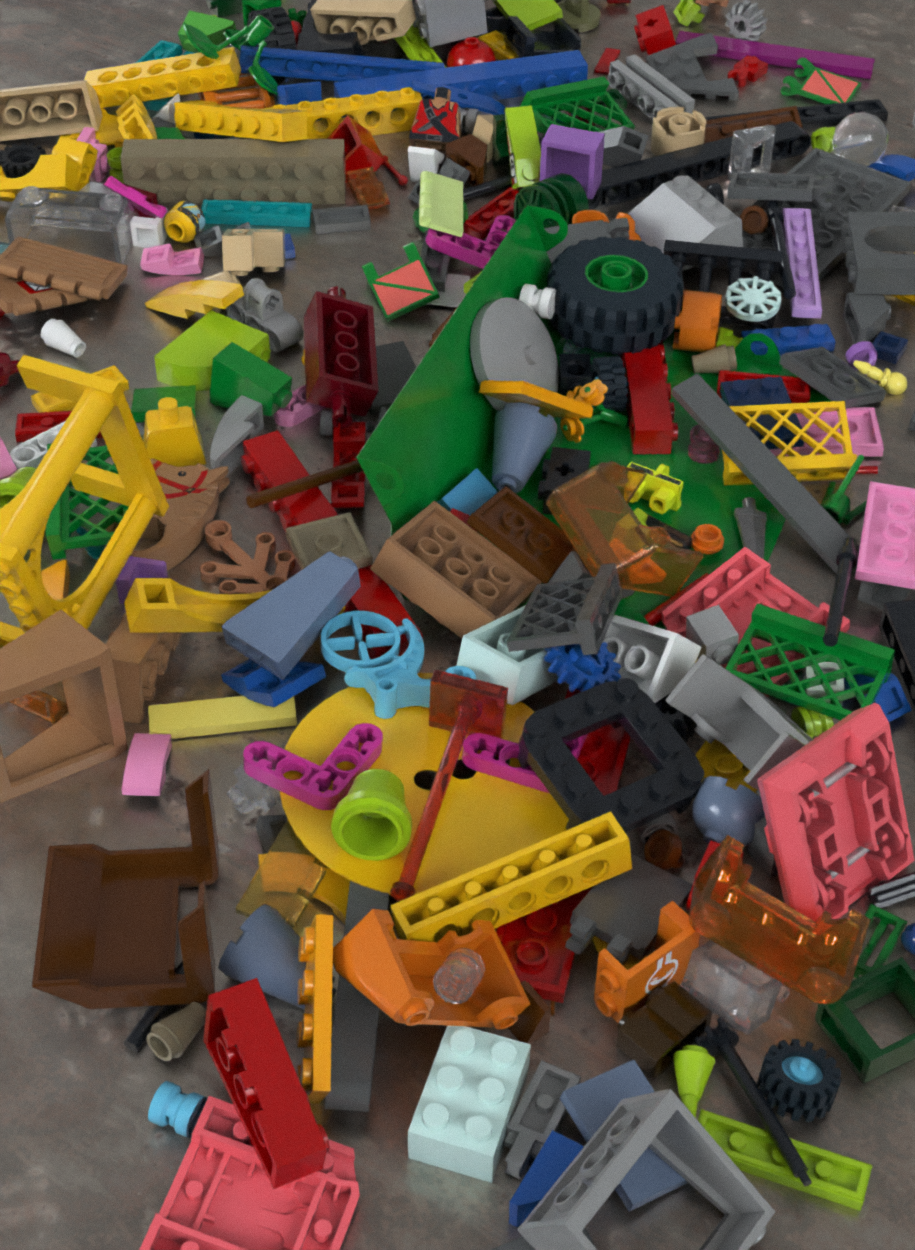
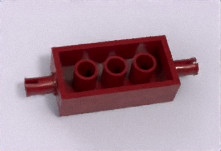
M338 286L329 288L327 294L316 291L304 315L306 402L332 408L333 425L338 427V418H340V428H347L353 422L352 414L366 416L379 392L373 306L346 299V292L342 287L340 288V296L338 295Z

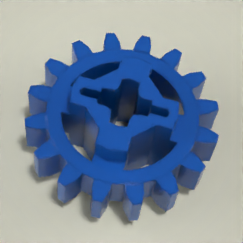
M606 642L601 644L598 654L583 655L581 644L544 648L547 652L544 656V661L551 663L548 671L557 674L559 677L557 682L559 684L564 682L569 684V691L572 693L575 689L583 692L602 683L618 681L621 678V675L618 673L621 665L613 662L617 655L608 651V644Z

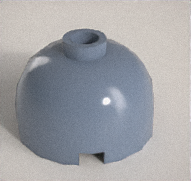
M717 776L704 778L692 804V818L698 830L704 835L703 840L707 844L712 840L732 848L749 845L754 838V824L765 817L761 797L741 784L737 790L725 786L728 781L726 778Z

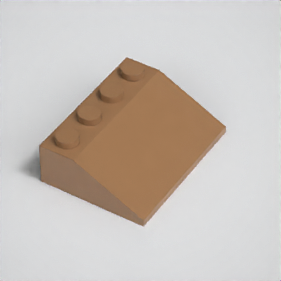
M433 501L386 540L370 568L385 583L392 585L405 595L410 602L421 607L434 617L439 624L446 626L461 639L463 635L523 607L531 597L537 584L542 583L511 557L436 501Z

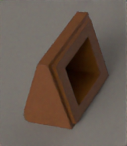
M523 981L521 985L529 999L530 1005L518 1015V1021L508 1027V1029L518 1041L531 1044L549 1033L551 1008L528 982Z

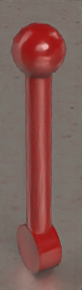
M382 155L384 161L381 165H385L398 179L399 185H407V176L401 175L388 162V156Z

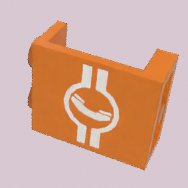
M674 901L660 909L655 951L635 966L627 970L605 948L598 954L594 1001L603 1015L606 1017L611 1016L617 1023L627 1012L631 1010L636 1012L644 1007L647 997L656 987L661 986L664 988L673 981L680 985L694 974L701 926Z

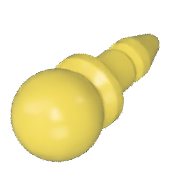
M858 360L853 362V365L860 373L877 381V384L883 387L887 393L900 395L906 391L907 379L903 374L898 372L891 373L889 368L882 372L881 369L871 366L868 362Z

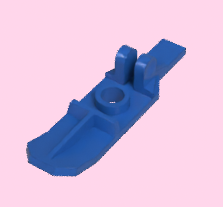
M415 80L412 82V89L414 91L428 94L432 98L435 96L436 88L444 87L450 89V101L457 102L462 109H478L492 115L505 114L504 109L506 107L492 97L446 85L434 86Z

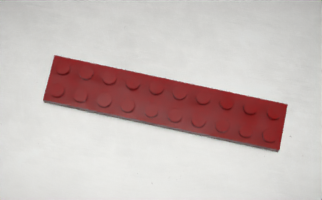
M568 687L565 699L581 692L575 689L572 693ZM609 724L588 733L577 759L603 796L619 788L631 737L623 726L614 729ZM593 886L497 928V936L520 983L523 981L528 982L542 999L559 1003L564 1002L576 955L575 952L565 947L567 940L573 935L570 933L572 926L570 919L573 910L590 892Z

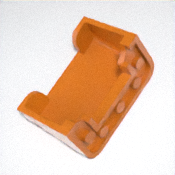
M372 909L333 948V966L336 972L392 1020L407 1026L424 1024L495 1027L497 1030H503L514 1025L518 1021V1015L530 1005L529 999L491 921L476 919L471 924L474 929L471 933L458 937L456 931L449 930L438 942L404 940L396 938L392 929L395 924L388 910Z

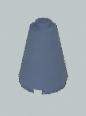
M523 402L508 403L504 406L503 410L496 412L494 419L492 483L499 491L506 486L514 493L520 492L556 437L557 424L554 418L549 413L547 418L538 413L540 408L535 405Z
M263 904L239 928L243 933L236 943L232 940L229 942L220 959L218 969L225 976L241 983L257 978L264 993L305 1010V1005H298L297 1001L298 981L303 979V972L306 968V962H299L298 959L300 937L275 908ZM332 975V986H333L334 981H335V977ZM332 987V998L337 991L334 987Z

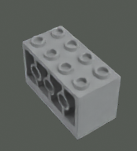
M412 0L417 18L413 26L418 27L420 37L422 39L425 38L430 47L487 33L485 0Z

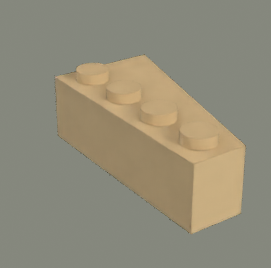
M317 0L310 9L318 32L323 34L357 32L360 45L367 44L375 39L382 41L404 36L417 19L412 0Z

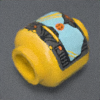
M189 201L178 202L164 217V228L168 236L181 243L192 241L205 226V217L202 210L196 204Z

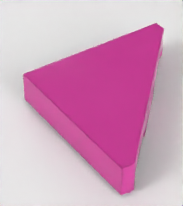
M109 176L104 183L106 187L145 215L162 219L167 212L166 207L147 202V196L130 186H125L113 176Z

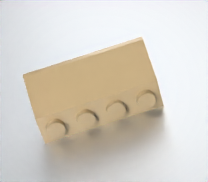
M87 80L0 90V141L81 133L84 127L95 128V131H99L102 111L97 93Z

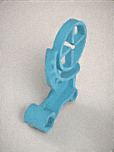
M350 611L333 617L323 627L321 632V652L323 657L330 665L345 672L344 680L347 685L366 689L374 701V713L377 717L389 719L395 716L396 709L410 706L445 710L453 715L467 714L474 707L476 675L470 668L464 666L450 667L445 670L443 678L422 679L417 675L424 661V642L416 626L407 618L402 620L401 626L396 627L391 620L380 614L369 611ZM361 624L377 627L386 633L366 635L365 643L362 641L363 631ZM345 626H352L354 637L329 638L336 630ZM405 634L409 646L402 656H398L400 651V635ZM356 641L359 643L358 654L360 660L342 657L334 651L352 650L355 648ZM392 646L384 655L375 659H369L367 647Z

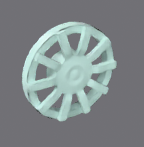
M754 276V278H739L728 286L725 295V305L729 312L739 319L751 322L764 321L772 318L779 311L781 292L773 285V282L758 279L757 276ZM732 292L739 294L738 296H731ZM775 297L776 301L765 298ZM732 301H741V303L735 307ZM764 304H769L774 307L771 310H768ZM743 308L744 310L748 311L749 313H745V312L741 311V309ZM761 310L763 312L761 314H754V312H759Z

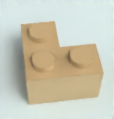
M227 229L222 235L223 271H231L232 276H246L255 267H262L263 272L279 271V267H284L285 229Z

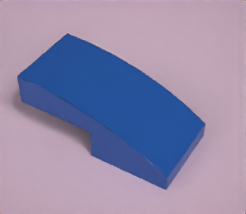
M890 154L866 163L867 167L908 182L915 179V159L907 156Z

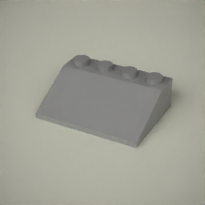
M688 175L677 176L672 181L663 183L628 213L635 221V232L640 236L641 241L651 247L659 248L663 254L665 240L743 247L742 220ZM685 265L682 271L695 266Z

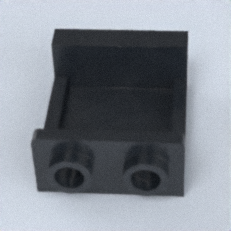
M508 16L504 41L519 58L581 50V37L563 18H557L554 31H530L517 16Z

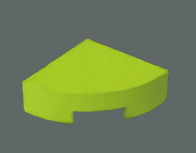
M719 327L716 347L726 344V347L734 346V349H736L743 338L741 337L740 339L733 335V330Z

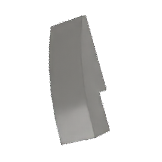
M241 395L222 417L212 441L210 462L211 469L228 466L229 472L224 478L241 464L240 457L244 455L243 441L255 438L264 428L262 403Z

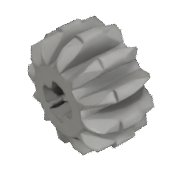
M750 0L734 4L726 15L728 20L725 26L730 28L728 35L733 34L735 39L757 41L767 29L765 24L768 19L762 15L765 9L759 10L758 2L751 4Z

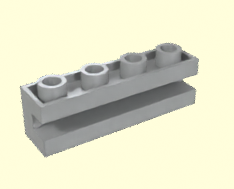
M635 54L626 57V65L619 60L610 62L609 86L617 89L625 99L652 120L654 117H657V112L668 107H685L684 112L692 114L695 100Z

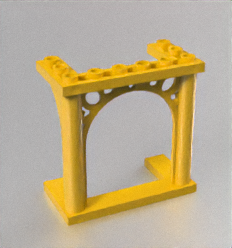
M24 354L16 366L27 388L70 400L77 404L29 482L13 500L0 508V592L4 595L9 604V609L15 614L20 623L19 628L0 621V649L60 609L88 630L154 514L164 517L169 508L120 383ZM100 431L119 474L81 463ZM71 480L77 491L126 505L129 508L83 584L71 595L55 600L47 593L43 584L41 548L50 513ZM30 549V556L26 562L24 556Z

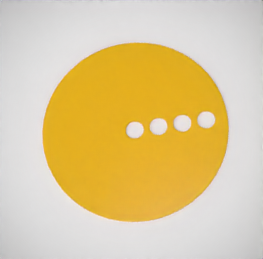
M439 673L417 674L422 679L443 678V674ZM476 686L474 707L467 714L453 715L445 710L410 706L396 709L395 716L389 719H382L375 715L374 701L365 688L347 687L330 696L311 710L291 734L284 749L321 766L355 725L369 723L380 728L383 734L382 752L368 770H386L401 780L404 786L406 807L412 818L410 841L405 849L396 856L385 860L372 861L350 855L337 844L332 834L331 823L335 809H317L279 791L287 820L296 836L320 862L354 883L393 896L409 898L566 831L565 827L569 819L550 793L476 771V774L469 779H458L450 774L449 765L454 761L462 760L463 743L467 736L474 733H483L518 744L525 721L535 713V711L521 701L510 705L499 701L493 694ZM359 742V752H361V747L364 743ZM517 758L510 759L509 766L522 767ZM343 761L338 763L336 767L340 770L349 771L354 769L356 765L352 762ZM431 770L440 775L442 783L436 789L425 790L415 784L414 777L420 771ZM288 771L283 776L289 780H297L303 774L298 771ZM331 779V786L328 790L333 791V780Z

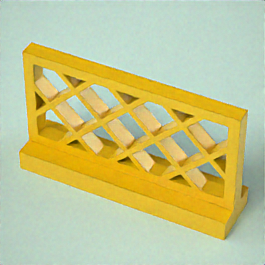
M845 401L729 406L739 418L746 422L748 428L751 426L764 436L761 440L763 444L769 440L782 450L776 458L799 482L844 480L857 459L856 454L852 452ZM837 411L839 422L834 428L819 418L823 412ZM792 413H801L810 420L802 430L788 420ZM769 414L778 423L769 431L756 421L760 415ZM813 423L827 433V436L820 443L805 433ZM781 425L796 435L788 445L774 435ZM832 437L842 445L843 454H832L823 446ZM801 439L814 450L810 455L801 456L792 447ZM722 450L724 486L753 484Z

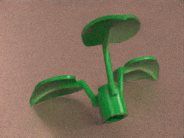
M258 14L249 26L246 25L242 30L226 29L223 34L227 40L220 45L213 44L201 30L187 25L185 22L182 24L193 46L203 55L212 59H217L219 57L217 52L229 44H232L239 50L241 45L253 47L259 45L253 63L249 66L248 70L261 87L277 95V86L279 85L259 65V58L263 48L267 45L265 39L274 30L271 22L264 16Z

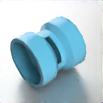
M165 1081L154 1094L148 1111V1120L161 1127L170 1124V1126L174 1127L175 1133L190 1139L208 1098L195 1092L190 1094L183 1093L179 1085Z

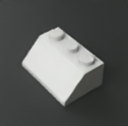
M617 615L613 616L603 642L608 644V651L617 655L613 662L621 665V669L618 671L621 675L620 679L629 678L634 680L639 689L644 691L654 703L675 689L693 667L701 650V646L678 633Z

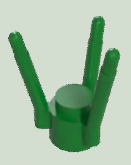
M863 455L857 457L834 494L836 483L834 481L829 483L820 504L839 525L841 522L849 525L854 517L865 511L867 501L850 511V499L844 494L864 460Z

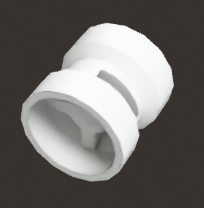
M524 284L519 300L527 304L540 318L551 319L555 312V293L557 290L548 287L538 290L535 285Z

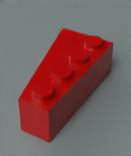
M255 978L208 995L203 1041L273 1189L322 1170L326 1152L329 1149L328 1136L320 1123L317 1124L314 1118L308 1095L301 1086L258 979Z

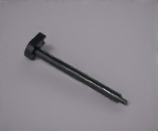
M723 1017L718 1018V1026L716 1028L705 1027L704 1030L707 1035L695 1037L693 1039L695 1044L705 1048L711 1055L723 1056L796 1178L799 1177L805 1187L809 1186L812 1181L807 1174V1166L734 1048L739 1041L738 1034L733 1026L726 1022Z

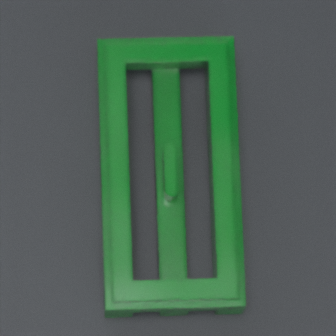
M870 904L838 958L836 968L841 971L847 968L851 970V976L859 978L860 975L863 976L884 966L900 940L902 933L905 931L908 921ZM875 917L881 919L858 961L851 958ZM889 924L895 926L873 966H867V962Z

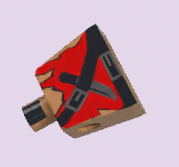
M438 87L435 90L434 100L422 99L420 101L409 134L411 146L446 152L447 143L461 138L460 108L457 102L450 101V89Z

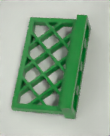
M604 76L527 91L520 105L532 106L535 123L544 135L551 124L564 126L556 123V119L569 124L571 128L574 126L578 129L593 132L621 126L634 130L636 127L606 91L610 83ZM600 101H603L607 107L602 106L598 103H600ZM584 106V107L590 109V112H588V111H586V110H584V109H581V108H579V107ZM565 110L571 113V116L564 114L560 111ZM594 112L607 116V119L595 115ZM542 115H548L552 117V119L549 120L545 117H542ZM575 115L588 120V123L576 119ZM611 118L619 121L622 125L612 122ZM592 122L602 127H605V129H600L593 126Z
M47 444V451L50 448L51 444ZM107 445L89 448L83 460L88 461L87 465L119 474L115 464L111 465L105 462L107 458L111 457ZM70 480L51 511L46 525V538L52 559H65L66 550L107 545L114 532H108L105 529L114 522L119 524L129 506L121 504L112 511L105 507L111 502L110 500L99 498L97 501H94L88 497L90 494L78 492L71 488L73 484ZM80 503L88 506L80 515L71 511ZM97 512L106 516L97 525L89 521ZM80 526L89 530L85 535L71 537V534Z
M757 603L752 612L751 623L725 669L764 694L841 721L853 712L844 709L840 704L841 701L856 697L861 708L874 703L883 683L887 682L891 674L895 649L841 631L837 644L830 647L823 642L826 626ZM755 637L771 643L772 646L755 650L751 641ZM792 650L804 654L805 658L789 662L784 652ZM777 654L782 664L765 669L760 659ZM753 661L758 671L745 674L736 669L740 664ZM834 662L838 664L840 670L824 674L818 663ZM811 665L816 676L799 681L795 670ZM787 673L792 682L788 685L779 686L773 684L770 677ZM862 674L875 680L872 683L858 686L853 675ZM845 678L851 689L834 693L829 682ZM822 685L827 695L816 699L808 696L805 689Z

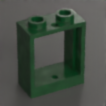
M902 957L820 996L815 1021L863 1084L915 1059V1033L880 1049L852 1013V1011L893 992L915 1019V970L911 969Z

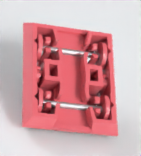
M873 703L853 711L757 779L767 822L764 830L769 852L774 854L787 916L797 937L802 939L821 933L848 912V906L868 892L869 887L877 885L881 881H889L915 861L890 724L879 704Z

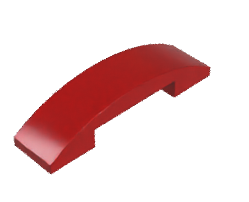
M340 422L338 427L334 426L333 467L357 460V455L366 443V422H352L347 428H340ZM364 471L332 482L331 505L333 508L365 506L366 475Z

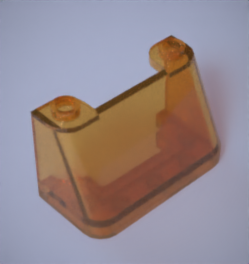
M726 835L701 868L693 886L689 912L691 926L702 936L818 1004L835 1003L850 988L871 919L854 909L850 911L848 917L843 919H831L832 914L826 910L823 911L816 921L806 917L747 882L753 867L748 864L744 866L741 862V854L745 845Z

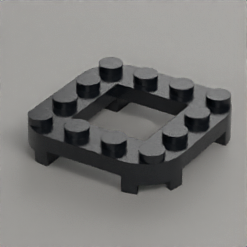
M629 678L602 683L536 711L525 721L519 739L518 760L523 769L531 766L568 817L569 820L565 827L567 830L610 811L625 833L671 811L676 810L681 814L690 806L704 777V770L692 750L653 700L644 691L639 689L634 680ZM609 724L614 729L623 726L657 772L603 796L565 743Z

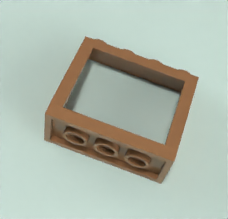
M61 609L0 649V704L62 681L69 712L68 715L6 758L3 757L0 745V803L115 758L128 749L110 647Z

